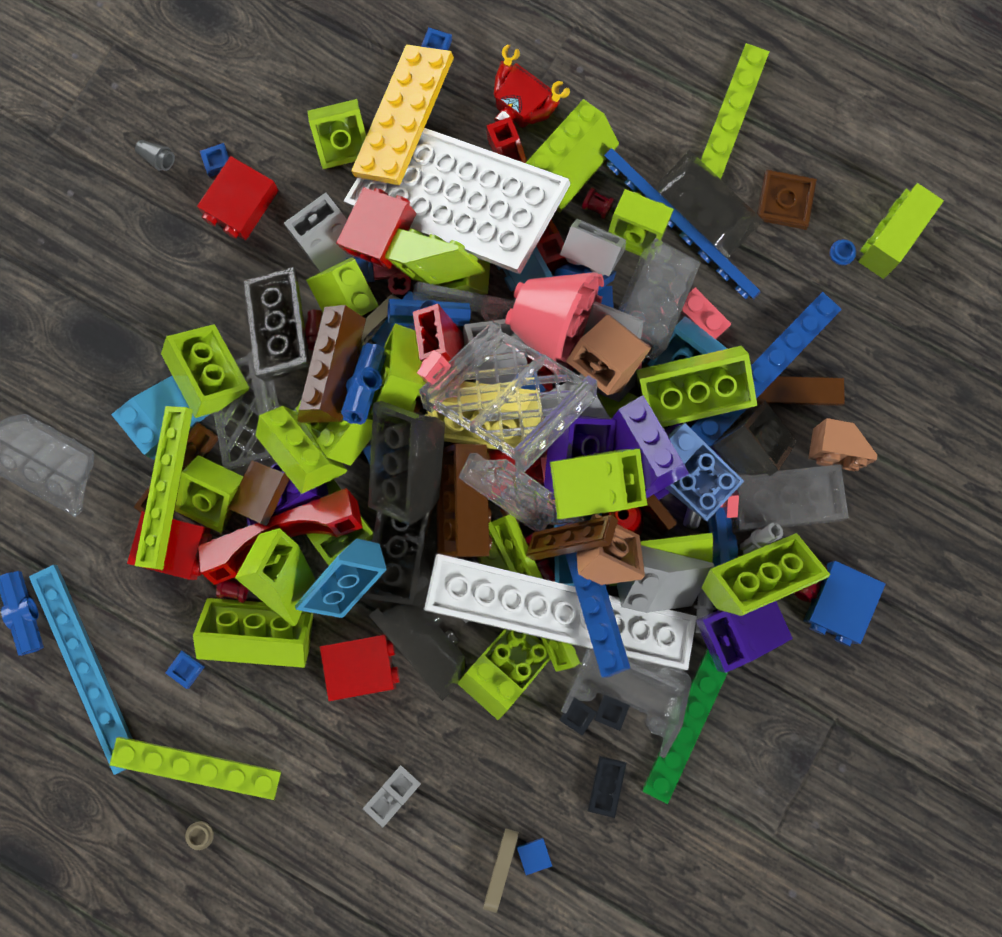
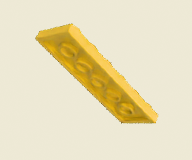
M413 45L405 46L351 170L354 177L394 185L401 184L454 59L451 51Z

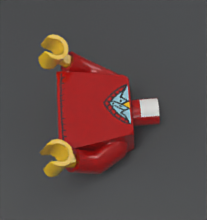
M510 45L504 46L502 56L505 60L500 63L494 84L493 95L496 98V108L500 111L494 118V121L497 122L511 117L512 121L519 126L526 127L529 123L535 124L549 119L560 104L559 99L568 97L570 89L565 88L560 94L559 88L563 82H555L551 89L519 64L515 63L513 66L511 63L519 58L520 51L516 49L513 57H509L508 50Z

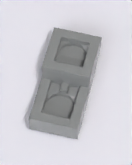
M400 765L362 810L383 828L421 783Z

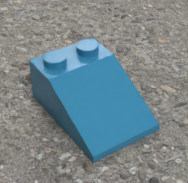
M173 376L134 396L111 414L140 451L153 460L156 458L165 406L189 408ZM192 414L189 431L196 422L200 423L208 415L195 418Z

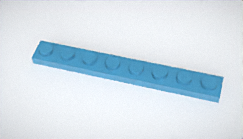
M52 565L29 576L110 764L116 738L132 739V736L58 565ZM110 766L114 775L127 770Z

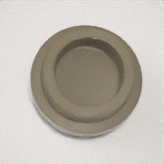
M197 821L188 827L185 839L192 849L203 850L212 843L214 831L207 822Z

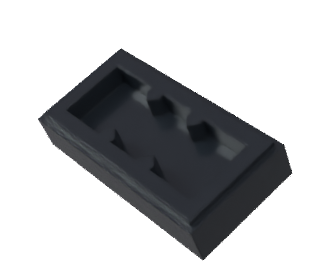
M599 755L587 809L588 812L615 818L627 762Z

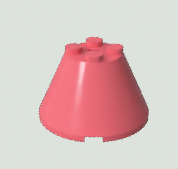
M591 272L529 279L525 283L519 282L514 292L516 301L513 309L511 308L508 311L505 323L510 325L511 330L561 379L567 378L574 370L566 360L583 337L593 303L595 301L602 302V296L598 295L599 286H604V278L602 274Z

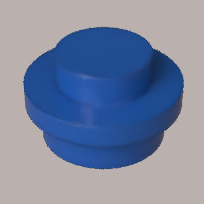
M838 240L830 248V257L838 265H848L856 257V248L849 240Z

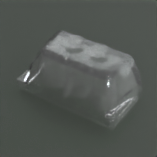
M27 414L11 416L0 421V476L76 518L82 512L85 488L92 475L94 452L78 443L75 439L67 437L53 427Z

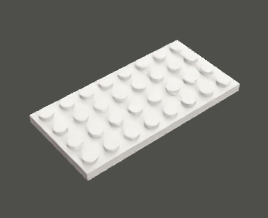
M424 128L400 185L357 178L344 199V203L348 207L353 208L363 187L371 190L379 188L394 198L396 195L402 196L411 202L410 206L417 213L410 229H415L427 237L430 234L436 235L448 243L450 240L460 242L465 246L464 250L473 254L477 258L521 274L571 184L568 178Z

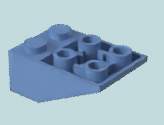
M684 423L677 426L668 435V438L683 461L689 475L667 486L665 489L705 521H708L744 480Z

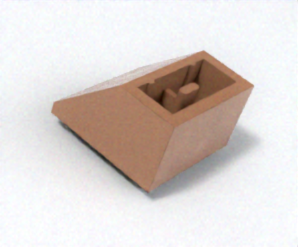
M606 315L579 340L566 362L605 394L611 395L620 393L651 347L611 315Z
M827 418L813 428L809 459L816 460V464L822 466L839 464L843 465L842 468L844 470L859 471V468L867 467L868 464L877 460L876 452L854 423Z

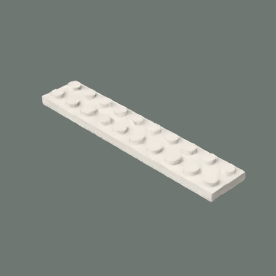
M436 555L424 608L425 611L593 649L574 586L446 555ZM609 595L627 657L688 670L697 616L673 610L645 613L621 607L619 597Z

